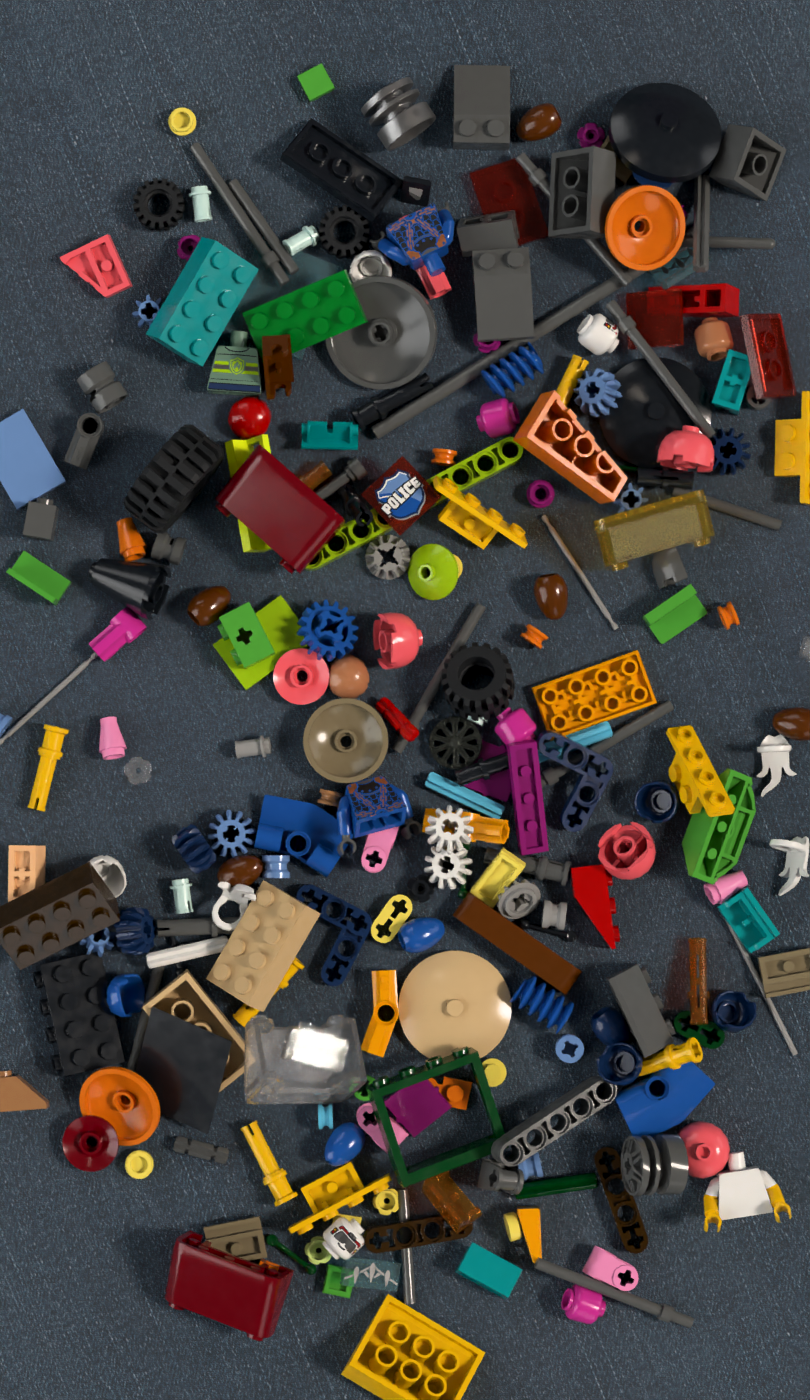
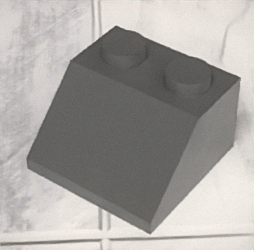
M729 124L709 176L727 188L767 202L786 149L754 127Z

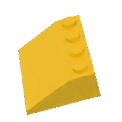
M387 1294L341 1375L383 1400H461L486 1352Z

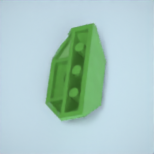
M729 768L718 777L735 808L734 813L709 817L704 807H702L700 813L692 814L682 841L689 876L710 884L717 882L718 878L726 874L737 864L756 812L754 793L751 786L753 785L752 778Z

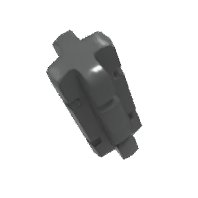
M181 1136L176 1137L173 1146L175 1152L183 1154L188 1152V1155L206 1160L215 1159L214 1162L222 1164L227 1162L229 1156L228 1148L220 1146L215 1148L212 1144L193 1139L188 1141V1138Z

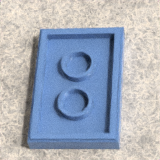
M24 409L0 422V481L17 510L28 505L29 501L33 502L66 483Z

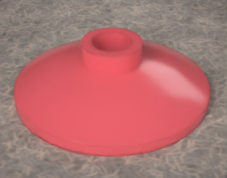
M306 648L293 649L283 654L277 661L273 672V681L278 693L288 702L298 705L315 702L325 693L329 685V669L323 658L317 660V653L315 651L309 655ZM303 670L307 673L308 678L306 681L299 680V671Z

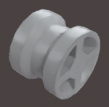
M544 900L541 928L555 926L558 930H564L567 902L553 904L550 900Z

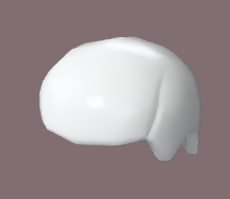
M376 250L361 252L354 257L350 266L349 274L353 283L372 276L392 277V267L385 255Z
M100 855L91 859L89 862L115 898L120 896L127 885L123 866L118 860L108 855Z

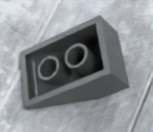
M454 65L453 149L509 150L510 66Z
M529 247L472 251L478 342L534 339Z

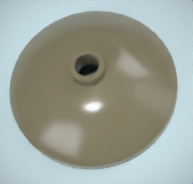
M340 698L323 704L311 715L304 730L303 746L310 765L321 776L337 783H354L366 779L380 767L388 749V732L383 719L370 705L357 699ZM345 736L350 737L352 740L351 745L348 747L341 745V739Z

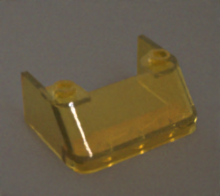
M703 489L593 521V531L605 571L611 568L613 572L628 568V562L633 559L687 543H694L695 548L708 545L715 537Z

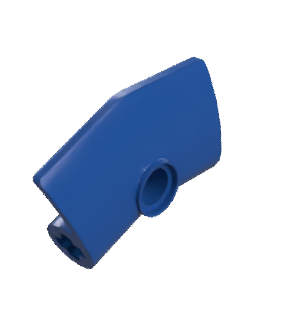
M264 795L254 848L292 855L327 878L341 857L337 851L338 844L342 842V835H338L337 819L312 803ZM296 835L303 836L306 840V847L301 852H295L290 847V840ZM343 844V850L347 848L348 844Z
M693 1062L681 1065L676 1070L665 1068L653 1072L644 1080L617 1092L614 1100L632 1136L641 1137L642 1135H648L653 1137L684 1121L715 1086V1083ZM655 1080H661L664 1086L662 1093L659 1095H652L649 1091L651 1082Z

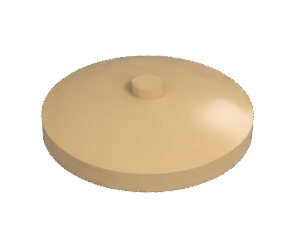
M443 951L422 960L408 974L399 995V1020L403 1032L410 1043L428 1058L434 1056L444 1058L452 1055L451 1051L455 1048L461 1049L466 1046L478 1051L479 1057L482 1058L500 1043L508 1029L512 1011L511 996L502 975L484 958L466 951Z

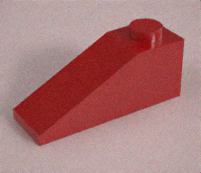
M727 283L649 287L648 315L701 318L739 317L740 289Z

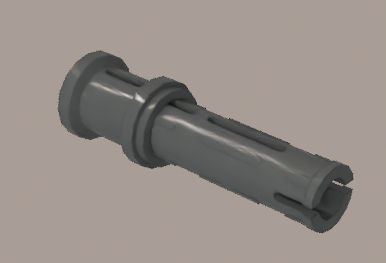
M487 846L483 864L489 865L500 850ZM511 852L526 863L525 868L522 870L523 873L535 875V878L539 881L548 879L561 882V886H566L571 865L570 861L562 863L548 860V856H540L539 859Z

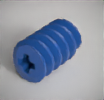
M529 341L527 342L529 350L520 346L518 348L519 356L514 352L508 354L510 362L501 358L499 359L500 368L495 364H491L489 366L491 374L485 370L480 371L494 395L499 394L505 398L506 387L515 392L514 382L524 386L525 375L534 380L533 370L544 374L543 363Z
M533 975L522 982L510 999V1002L512 1003L518 998L521 999L519 1009L529 1005L528 1015L531 1016L535 1012H539L537 1021L540 1023L547 1018L546 1028L550 1029L557 1025V1034L570 1017L574 1003L569 1002L563 1006L565 999L563 995L554 1000L556 990L552 988L545 993L546 983L542 982L535 986L537 977Z

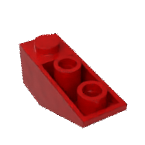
M602 864L570 868L573 897L609 948L616 949L615 943L620 942L618 925L613 926L611 915L616 914L615 898L609 897L608 886H613L612 875Z

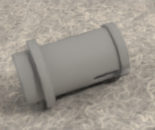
M260 735L258 739L235 741L237 759L257 755L266 757V754H271L270 738H264L263 735Z

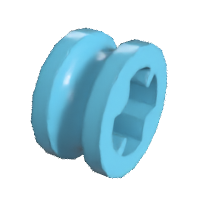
M329 1103L327 1107L318 1104L319 1130L323 1129L324 1126L333 1129L332 1103Z

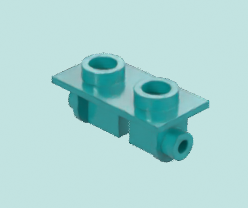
M308 420L307 423H302L301 449L358 450V424H353V421L333 422V429H327L326 421Z

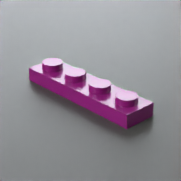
M532 739L507 744L519 854L523 856L549 851L537 741Z

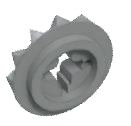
M393 535L378 536L367 548L365 554L366 564L370 572L376 577L384 580L396 579L408 569L410 551L401 538ZM395 547L393 557L399 564L387 562L386 565L384 564L380 567L383 557L378 552V549L389 552V550Z
M524 879L519 883L514 880L513 886H504L505 892L498 894L499 902L496 905L501 915L505 918L519 919L530 914L538 906L541 893L534 882L530 883Z

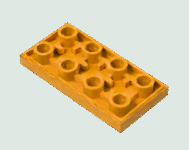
M638 650L531 688L546 730H553L564 736L657 703Z

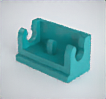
M729 349L712 400L715 408L727 409L731 414L738 416L756 357Z
M748 887L741 889L717 907L749 954L755 950L757 951L780 935Z
M472 1242L455 1273L499 1297L507 1299L523 1269Z

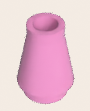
M117 717L100 719L99 753L102 754L104 760L124 757V750L127 747L118 726Z
M739 870L735 873L721 876L714 884H704V891L713 905L717 903L723 904L740 889L747 886L748 881L744 873Z

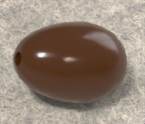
M539 104L522 116L516 126V132L519 138L524 141L542 140L556 133L562 124V120L553 104Z
M558 573L539 576L534 584V596L541 612L550 620L562 618L568 604V588L565 580Z
M224 586L206 588L190 600L187 613L198 626L211 625L227 610L231 594Z
M793 707L781 710L774 715L772 724L779 734L797 741L810 740V709Z
M241 855L230 858L220 866L217 872L219 883H230L231 888L236 884L250 886L260 876L263 864L258 857L253 855Z

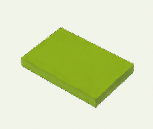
M281 595L255 613L276 653L275 655L245 669L243 664L237 666L230 653L231 650L235 649L230 638L224 641L222 637L213 644L246 691L273 672L277 661L283 654L293 649L308 646L300 645L304 636L297 635V631L301 628L297 624L299 619ZM244 629L239 631L241 637L237 639L238 642L250 643L249 637L253 635L252 632L246 633Z

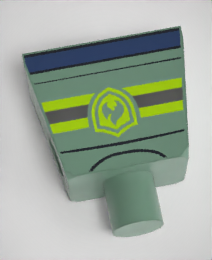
M231 331L230 346H217L207 386L209 394L262 397L257 348L247 347V332Z

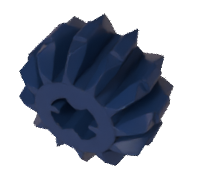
M720 428L717 431L719 439L715 435L710 438L714 448L713 470L717 465L720 466L719 475L721 476L725 474L726 467H728L731 475L736 474L735 465L743 470L746 465L741 459L749 460L751 454L742 452V450L750 447V443H740L745 436L743 433L734 438V428L729 429L727 436L724 430ZM726 445L731 447L730 451H734V454H731L728 458H724V453H720V450L724 449Z
M190 824L187 827H183L172 836V843L192 872L198 874L201 871L207 870L216 862L215 853L195 825Z
M128 907L121 910L119 914L120 921L114 924L116 929L114 936L117 937V946L121 947V951L127 954L142 955L149 952L150 948L154 947L153 939L156 938L154 933L156 926L153 924V916L149 915L148 909Z

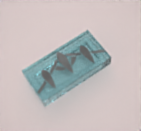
M685 247L677 252L665 265L649 270L652 278L664 291L695 272L693 270V247Z
M351 1256L348 1260H343L340 1284L342 1286L397 1292L401 1263Z

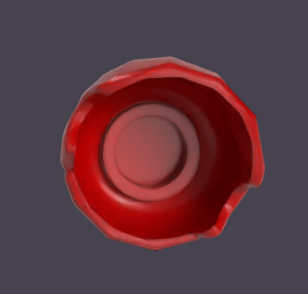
M245 396L232 405L228 415V424L233 434L241 439L248 440L265 434L272 418L271 411L267 403L259 397Z

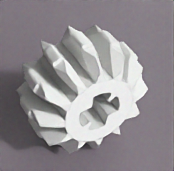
M451 805L447 806L445 814L440 808H437L435 810L437 817L429 816L427 821L430 826L425 827V833L431 835L428 838V843L434 844L438 842L436 846L437 852H440L443 846L447 847L446 852L448 855L452 854L453 846H455L457 851H463L462 843L470 844L471 838L468 834L474 831V827L467 825L471 821V817L465 816L461 818L463 813L461 808L457 809L455 814L452 813ZM447 825L449 828L455 827L454 834L451 835L449 831L444 833L445 826Z
M433 846L431 851L435 855L434 858L430 856L425 857V861L432 863V866L424 868L426 873H433L429 881L435 883L439 880L438 888L441 889L446 887L447 882L450 889H456V880L464 885L466 881L462 874H472L471 870L465 868V865L473 863L472 859H462L468 850L463 848V851L459 852L453 846L452 854L448 855L446 852L447 847L443 846L441 852H437L436 847ZM449 858H451L450 863L454 864L453 870L448 869V873H446L447 869L443 867L444 861L449 862Z

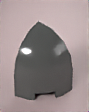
M668 538L660 543L653 555L652 568L658 587L662 589L686 580L688 575L672 539Z

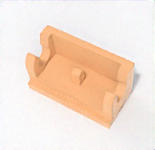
M9 845L8 902L45 884L46 846Z

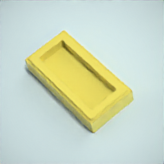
M502 848L472 886L470 893L493 909L499 901L498 894L505 892L504 886H511L525 868L526 863L505 848Z

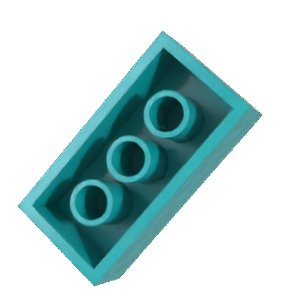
M202 237L146 335L186 361L203 367L259 269L218 241Z

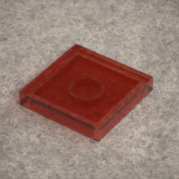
M674 288L626 293L627 316L630 315L637 324V330L651 348L684 345L682 289ZM628 337V349L638 350Z

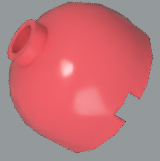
M684 425L682 430L673 431L662 440L658 451L657 463L660 462V465L680 471L688 472V469H695L697 467V472L699 473L711 472L714 466V448L710 439L699 433L698 427Z
M379 613L377 616L380 619L375 620L373 624L374 650L380 648L382 658L377 659L378 663L386 670L408 665L415 659L419 646L423 643L421 630L417 629L416 624L409 616L401 613Z
M630 822L631 825L622 826L621 823L614 825L599 840L598 846L600 850L598 858L612 876L619 879L633 880L646 874L654 863L656 849L653 838L643 825L636 822Z
M697 1121L687 1124L678 1132L677 1135L682 1138L687 1150L688 1175L704 1179L715 1176L723 1170L728 1162L730 1146L728 1138L719 1127L712 1123Z

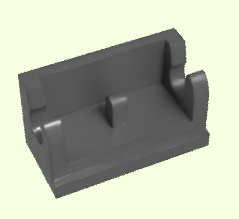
M515 210L459 220L456 229L463 257L472 256V251L518 248L517 239H519V231Z

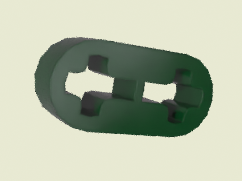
M688 1010L680 1011L674 1017L673 1026L680 1035L686 1038L694 1037L700 1045L709 1049H716L723 1044L725 1033L715 1023ZM688 1015L691 1016V1022L698 1026L697 1030L694 1031L687 1028L685 1031H682V1025L678 1023L679 1019H685ZM703 1028L710 1032L713 1028L717 1029L716 1035L719 1036V1040L708 1044L707 1037L700 1034L701 1029Z

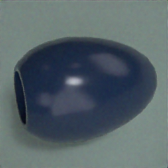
M603 1007L592 1016V1030L603 1044L608 1046L618 1042L631 1043L629 1026L624 1016L618 1010L612 1007Z

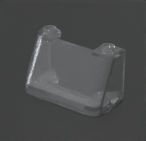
M257 1015L252 1017L245 1026L244 1095L248 1104L339 1103L349 1099L367 1082L355 1018H344L342 1015H334L329 1017L327 1022L321 1027H275L273 1019L267 1018L266 1015Z

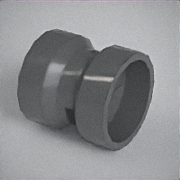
M166 532L163 534L158 533L151 557L158 560L162 558L168 559L169 563L178 566L183 556L187 539L181 537L174 539Z

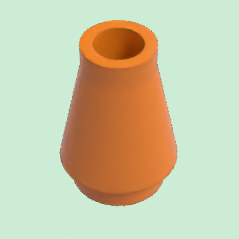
M129 517L117 521L119 550L124 560L135 561L146 556L145 549L147 546L137 530L133 519Z

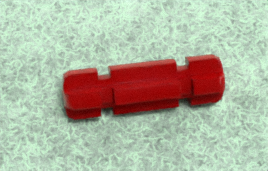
M382 697L376 703V709L400 732L405 740L412 742L419 736V730L411 724L387 697Z

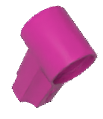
M126 607L110 621V625L96 636L89 645L106 662L126 643L129 644L140 636L147 626L132 610Z

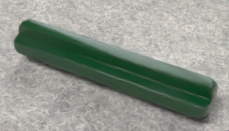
M592 1172L524 1182L521 1192L514 1196L519 1200L594 1189L598 1185L597 1177Z

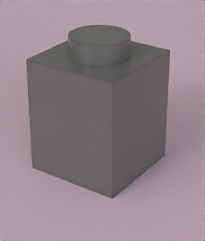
M37 498L36 502H28L23 529L25 537L54 541L59 508L53 505V500Z

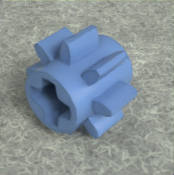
M147 295L146 301L143 303L136 300L139 310L132 313L133 317H141L138 323L139 328H142L145 324L150 327L160 310L159 306L162 304L161 298L154 302ZM148 307H152L157 312L153 314L152 319H148L143 314L148 311Z
M629 483L628 490L623 491L621 489L619 493L621 495L620 499H615L613 504H619L620 506L618 515L627 512L629 519H632L633 512L636 510L640 514L644 513L640 505L641 503H647L649 500L641 496L643 487L635 490L632 483ZM628 494H632V498L638 500L633 505V508H629V504L623 502L628 497Z
M105 928L80 940L79 944L86 945L88 949L87 955L91 954V952H97L98 956L102 957L104 948L112 950L114 945L108 940L114 938L115 932H109L108 928ZM97 935L102 937L98 942L93 940Z

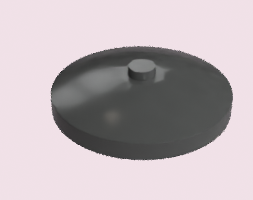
M372 276L352 283L368 322L326 339V346L332 361L349 380L366 388L385 390L410 382L427 367L437 344V323L429 302L413 285L391 276Z

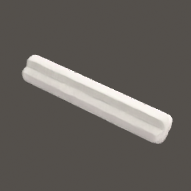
M220 936L151 952L146 955L147 965L152 969L221 953L228 942L227 936Z

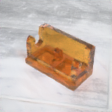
M449 1171L426 1179L423 1182L421 1191L456 1234H458L480 1218L482 1213L478 1206L475 1207L448 1173Z

